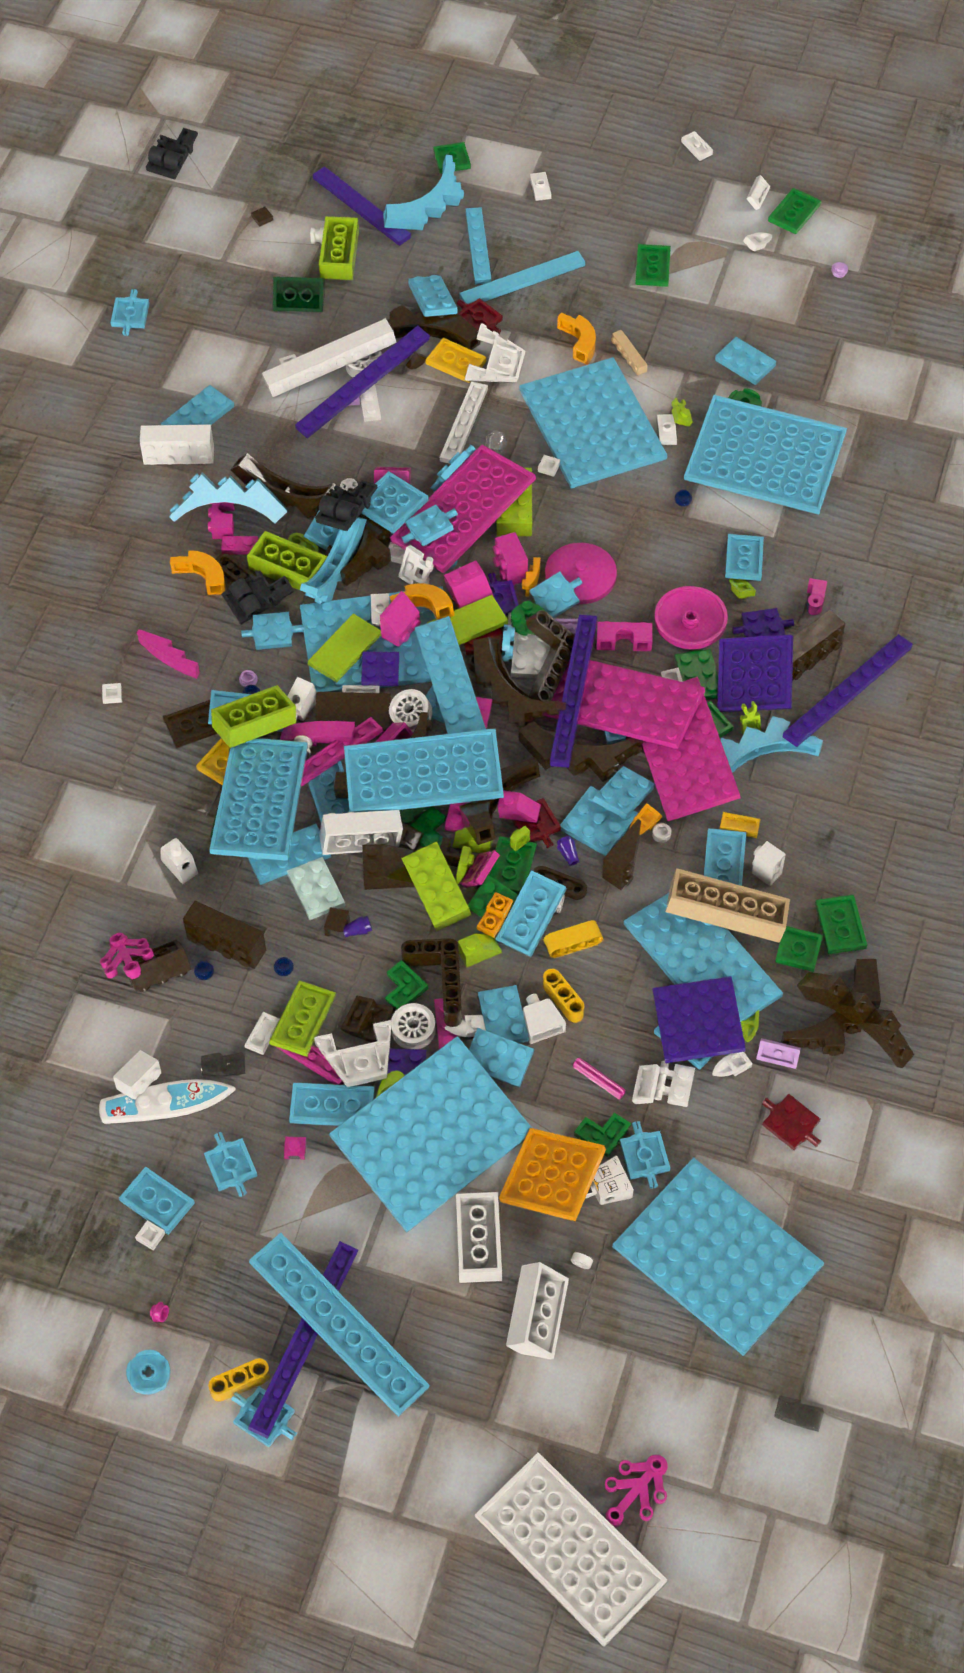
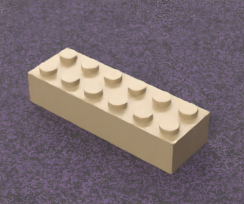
M676 868L670 885L666 912L780 943L786 929L790 899Z

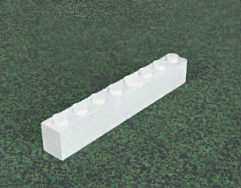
M385 318L263 372L262 375L272 397H275L397 342L394 332Z

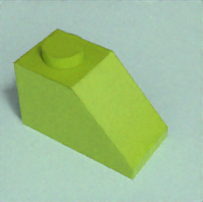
M463 828L455 832L452 848L462 849L463 846L471 847V852L473 853L491 852L493 840L477 845L468 829Z
M475 933L458 940L459 955L466 968L502 953L495 938L489 935Z

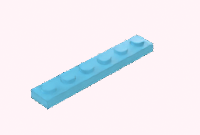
M482 207L465 208L475 284H486L491 282V272Z

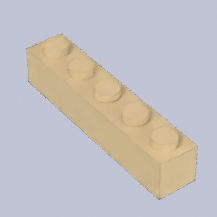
M619 330L612 333V343L621 352L622 357L627 360L633 372L637 375L646 373L647 363L624 332Z

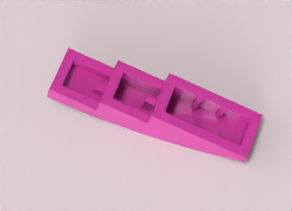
M138 629L139 643L152 655L175 670L193 678H198L200 674L199 665L197 662L186 659L185 651L173 648L172 641Z
M315 721L296 723L283 728L280 740L294 741L296 736H307L312 740V746L317 747V743L331 744L335 740L352 742L355 722Z

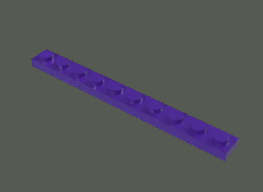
M419 326L415 327L297 422L295 428L308 439L429 341L430 335Z
M579 615L562 698V702L566 703V710L559 713L550 766L566 768L570 766L598 621L597 616Z
M898 634L785 730L782 737L798 747L910 651L913 644Z
M339 1241L323 1274L338 1292L358 1253V1249ZM303 1318L248 1427V1430L267 1439L318 1336L317 1332Z

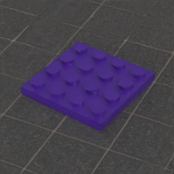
M776 635L719 639L717 708L720 712L743 711L741 708L742 704H745L747 709L752 706V701L757 705V711L792 709L793 636Z
M732 976L652 988L665 1063L746 1052Z

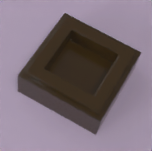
M266 207L251 212V217L259 227L273 221V216Z
M405 825L400 843L416 851L424 833L410 825Z

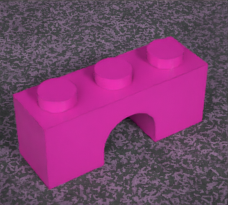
M209 503L212 504V507L208 508V515L211 518V521H208V532H212V539H222V536H234L233 514H225L224 512L235 511V503Z
M597 622V650L615 651V643L620 639H627L632 642L633 651H651L652 623Z

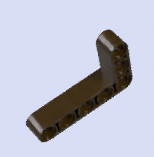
M540 610L527 618L526 625L531 632L551 648L529 695L540 701H551L570 661L575 635L547 612Z
M451 938L407 940L401 945L402 961L407 966L441 965L444 1022L449 1027H457L462 1022L458 942Z

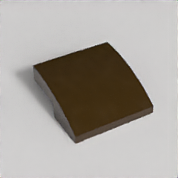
M356 995L341 1026V1030L360 1039L377 1042L373 1024L391 1020L396 1010L391 1006L377 1004L372 998Z

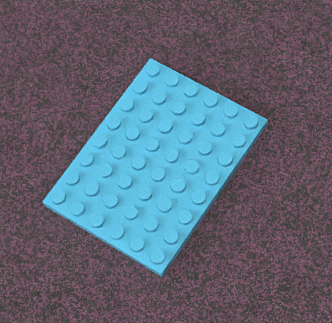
M614 357L519 385V390L554 458L560 459L559 467L571 489L667 459L665 449Z
M713 395L687 466L684 480L819 515L847 428Z
M400 592L389 593V596L398 594ZM371 596L333 600L323 604L310 603L300 605L308 660L353 613L372 625ZM416 607L420 612V626L436 619L434 613L428 608ZM415 630L410 634L408 641L403 642L400 647L380 636L366 651L399 652V686L431 682ZM362 657L337 683L309 666L311 683L314 684L316 692H342L343 685H361ZM380 686V688L395 687V686Z
M457 1036L334 1129L329 1136L407 1233L523 1142L529 1129L532 1127Z
M694 1157L612 1246L742 1356L746 1354L824 1265L820 1258Z

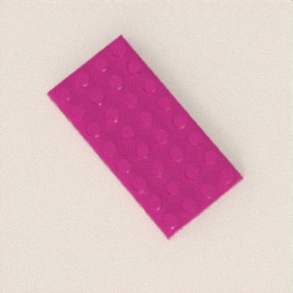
M481 445L429 497V501L412 516H416L435 504L444 513L455 508L458 515L449 519L454 530L425 546H422L415 539L405 544L401 537L411 532L406 523H404L390 537L391 542L404 550L410 545L424 553L423 560L425 562L427 557H432L434 559V568L445 573L536 480V476L488 447Z
M590 660L578 724L678 749L705 693V688ZM569 663L551 701L562 702ZM544 713V714H543V716H547V717H551V718H555V719H558V718H559V714H558V715H548V713Z
M698 677L683 681L701 686ZM704 695L678 749L643 741L642 746L667 821L741 798Z

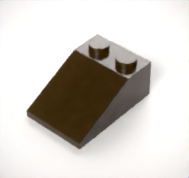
M639 819L604 857L602 878L620 890L625 885L628 886L634 878L633 871L641 828V820Z
M385 844L362 845L365 890L415 887L402 861L403 857L416 852L415 850Z

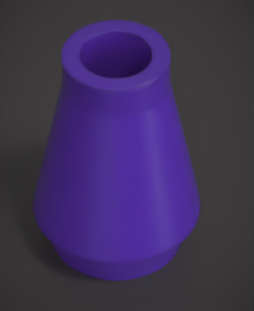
M570 836L559 839L557 841V849L569 866L579 863L574 839H571Z
M361 916L347 924L344 929L345 937L365 935L372 931L368 916Z

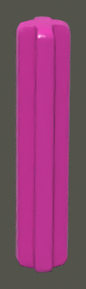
M577 1058L573 1063V1068L617 1099H621L625 1095L626 1090L583 1059Z

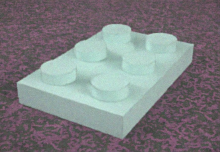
M323 857L287 870V875L309 920L327 914L330 907L337 909L345 907V901Z

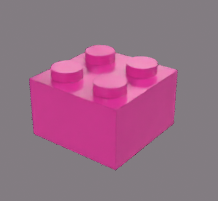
M516 532L495 538V546H493L495 557H493L495 567H499L501 580H512L513 585L522 583V579H526V572H528V558Z

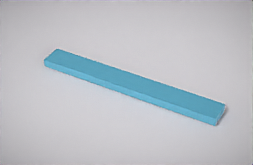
M579 251L463 291L459 293V297L467 304L479 298L485 302L585 266V260Z

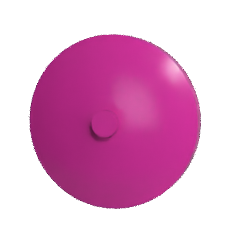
M572 543L560 547L551 554L545 567V580L558 572H561L569 582L574 581L578 577L583 584L574 588V593L580 601L578 604H589L601 600L611 592L616 582L617 569L613 558L604 549L589 543Z
M696 586L678 587L667 592L657 603L654 616L655 626L659 634L670 644L684 649H700L712 645L724 634L728 620L727 609L723 601L713 592Z

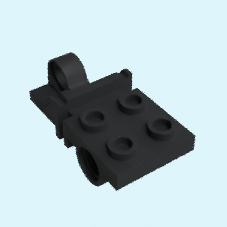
M183 127L177 140L160 134V139L157 140L158 145H153L149 150V161L146 165V170L175 180L188 155H191L193 152V144L198 136V132Z
M362 480L353 492L335 485V490H331L332 496L325 495L320 500L319 513L315 517L316 522L348 531L363 509L370 507L371 497L378 488L377 484Z
M256 570V577L251 573L250 577L236 580L229 586L228 590L221 593L240 625L252 619L253 615H258L270 608L271 601L276 606L280 604L283 598L294 592L285 576L269 585L261 571Z

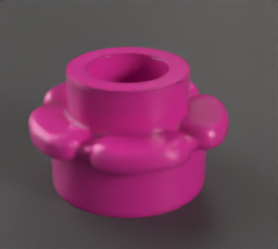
M163 1302L153 1305L150 1310L153 1322L157 1323L164 1322L169 1314V1307L164 1305Z

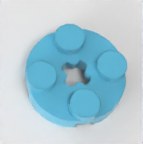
M504 624L502 655L505 656H502V659L509 662V659L513 657V646L510 645V641H514L515 628L512 625Z
M155 1350L139 1352L132 1361L130 1360L126 1369V1376L132 1389L145 1395L155 1394L164 1390L171 1375L167 1359ZM148 1367H151V1370L154 1371V1374H151L150 1377L143 1375V1372L147 1371Z

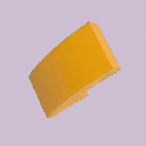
M533 557V565H530V572H526V579H522V590H526L525 597L531 595L530 590L536 587L538 583L540 557Z
M495 892L486 906V912L478 923L477 930L495 938L511 908L513 900Z

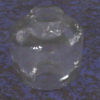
M492 431L486 435L484 446L503 456L506 452L507 438L502 432Z

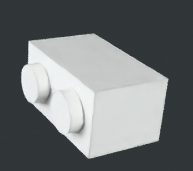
M766 841L763 846L759 845L754 851L753 855L755 857L752 862V874L771 886L782 874L786 854Z
M140 1050L113 1076L116 1089L135 1100L160 1076L159 1061Z

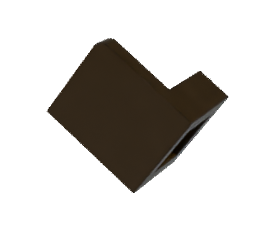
M443 837L440 849L448 865L458 867L462 849L452 848L451 840Z
M330 907L324 926L325 936L329 937L331 930L344 932L345 926L350 922L348 910Z

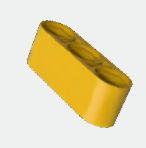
M591 920L549 933L543 940L550 957L558 958L596 946L603 941V936L597 922Z
M546 970L543 974V988L570 1022H580L584 1017V1002L558 970ZM548 980H555L556 982L551 983ZM566 994L567 997H561L559 995ZM571 1009H578L579 1011L574 1012Z
M258 1358L214 1376L208 1384L211 1397L215 1401L221 1402L233 1397L236 1392L241 1394L266 1383L270 1378L268 1363L264 1359ZM258 1368L265 1369L264 1373L260 1375L254 1372ZM237 1377L245 1378L242 1383L234 1382ZM218 1385L224 1386L221 1392H215L214 1388Z

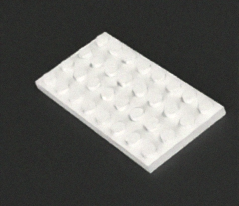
M539 1453L475 1514V1517L603 1647L667 1582V1579Z

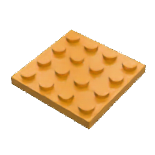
M530 1128L501 1191L499 1200L509 1205L576 1221L606 1148L604 1145Z

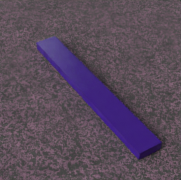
M325 166L313 174L315 181L400 246L411 238V233L406 229L384 228V212Z

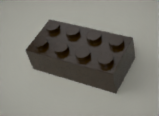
M831 610L793 636L792 681L798 680L805 671L811 670L817 662L823 661L829 653L841 647L845 622Z
M196 900L183 917L186 936L189 941L195 944H202L210 951L215 950L227 959L232 958L244 967L249 966L255 969L266 952L263 931Z

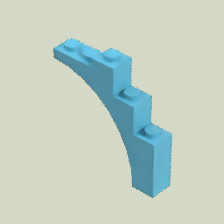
M452 155L445 156L442 177L429 193L411 202L386 204L383 213L384 228L423 230L424 225L428 222V217L441 218L442 213L446 210V205L459 206L460 200H463L464 190L461 189V183L456 182V176L454 175L455 162H453Z
M202 472L200 475L195 474L190 479L191 484L189 487L193 492L188 491L182 498L184 501L180 505L176 503L170 509L172 513L169 517L175 522L183 514L196 507L209 503L229 502L251 507L276 523L288 512V508L259 479L256 481L252 479L245 486L247 489L244 490L231 475L228 478L224 476L217 483L219 485L217 487Z
M357 517L348 531L339 530L335 543L319 571L310 580L301 584L300 591L305 592V595L315 598L314 602L323 604L324 602L332 601L337 582L342 581L340 571L357 554L366 519Z
M772 716L765 733L758 729L747 727L739 744L730 739L722 737L720 739L732 773L747 761L773 752L794 751L819 756L823 740L816 736H810L796 747L782 737L783 732L790 727V722Z

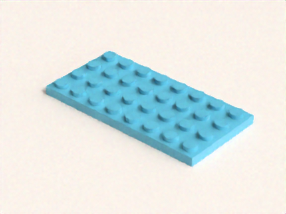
M495 729L344 746L350 812L403 810L504 798Z
M255 738L230 748L210 844V854L288 861L308 749L307 742Z
M669 893L624 920L625 927L674 985L732 976L740 1022L747 1020L756 1011H761L783 996V992L728 929L667 913L666 907Z

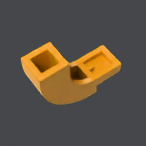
M560 313L557 328L578 339V342L573 347V359L588 365L595 353L596 333L594 327L581 315H578L575 319Z
M188 551V556L170 557L172 574L196 573L203 576L206 580L207 595H221V593L226 591L222 567L212 556L199 551Z
M423 583L404 586V593L414 606L428 608L434 613L437 620L448 616H455L453 603L448 594L441 588ZM398 594L389 596L390 602H392Z

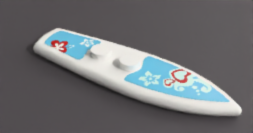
M201 1079L166 1082L148 1086L145 1092L140 1094L135 1100L124 1093L101 1099L99 1114L104 1124L173 1118L209 1108L224 1100L236 1088L222 1082Z

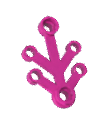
M116 933L110 937V949L100 959V964L105 969L104 972L107 978H113L118 974L116 968L123 960L125 963L123 970L126 976L130 977V979H135L141 975V968L139 963L132 961L130 956H142L143 960L146 961L152 959L154 953L149 948L146 938L128 939L123 933ZM126 946H137L138 949L126 948ZM119 950V953L116 955V957H115L114 960L112 961L111 958H112V957L115 955V953Z
M652 1455L646 1462L631 1463L628 1460H623L619 1464V1472L622 1475L626 1476L631 1472L645 1473L641 1478L617 1480L615 1477H608L606 1479L605 1489L608 1492H615L618 1489H631L617 1507H612L606 1512L605 1519L611 1525L619 1527L622 1524L623 1513L638 1495H640L641 1504L640 1518L643 1521L652 1519L653 1510L649 1503L647 1485L652 1478L655 1485L654 1501L657 1504L665 1503L667 1493L663 1487L662 1476L666 1473L668 1464L664 1457ZM658 1462L661 1467L656 1469L652 1464ZM623 1465H628L630 1469L628 1471H624L621 1467ZM613 1481L616 1486L610 1488L607 1483ZM658 1493H662L664 1495V1499L659 1500L657 1499L656 1495ZM644 1510H648L650 1512V1516L645 1517L643 1516L642 1512ZM615 1512L619 1515V1518L613 1519L611 1514Z

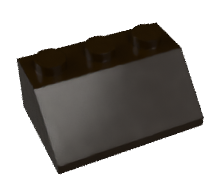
M176 939L153 948L154 956L150 960L145 961L142 956L131 957L132 961L139 963L141 975L135 979L128 978L136 992H143L150 989V986L158 983L160 985L168 982L169 978L174 976H184L187 974V971L192 969L184 948Z

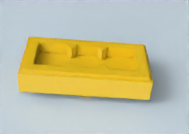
M723 812L719 829L746 832L747 837L757 838L761 819Z

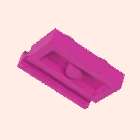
M495 850L492 853L490 851L479 853L461 881V884L465 888L482 885L500 855Z

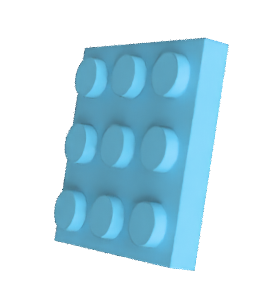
M388 471L375 483L378 488L371 497V505L368 509L365 507L361 513L394 534L405 521L410 519L429 501V498L425 493Z
M590 786L560 824L561 831L606 856L629 830L638 812L633 811L626 819L620 817L593 801L594 796L599 790Z

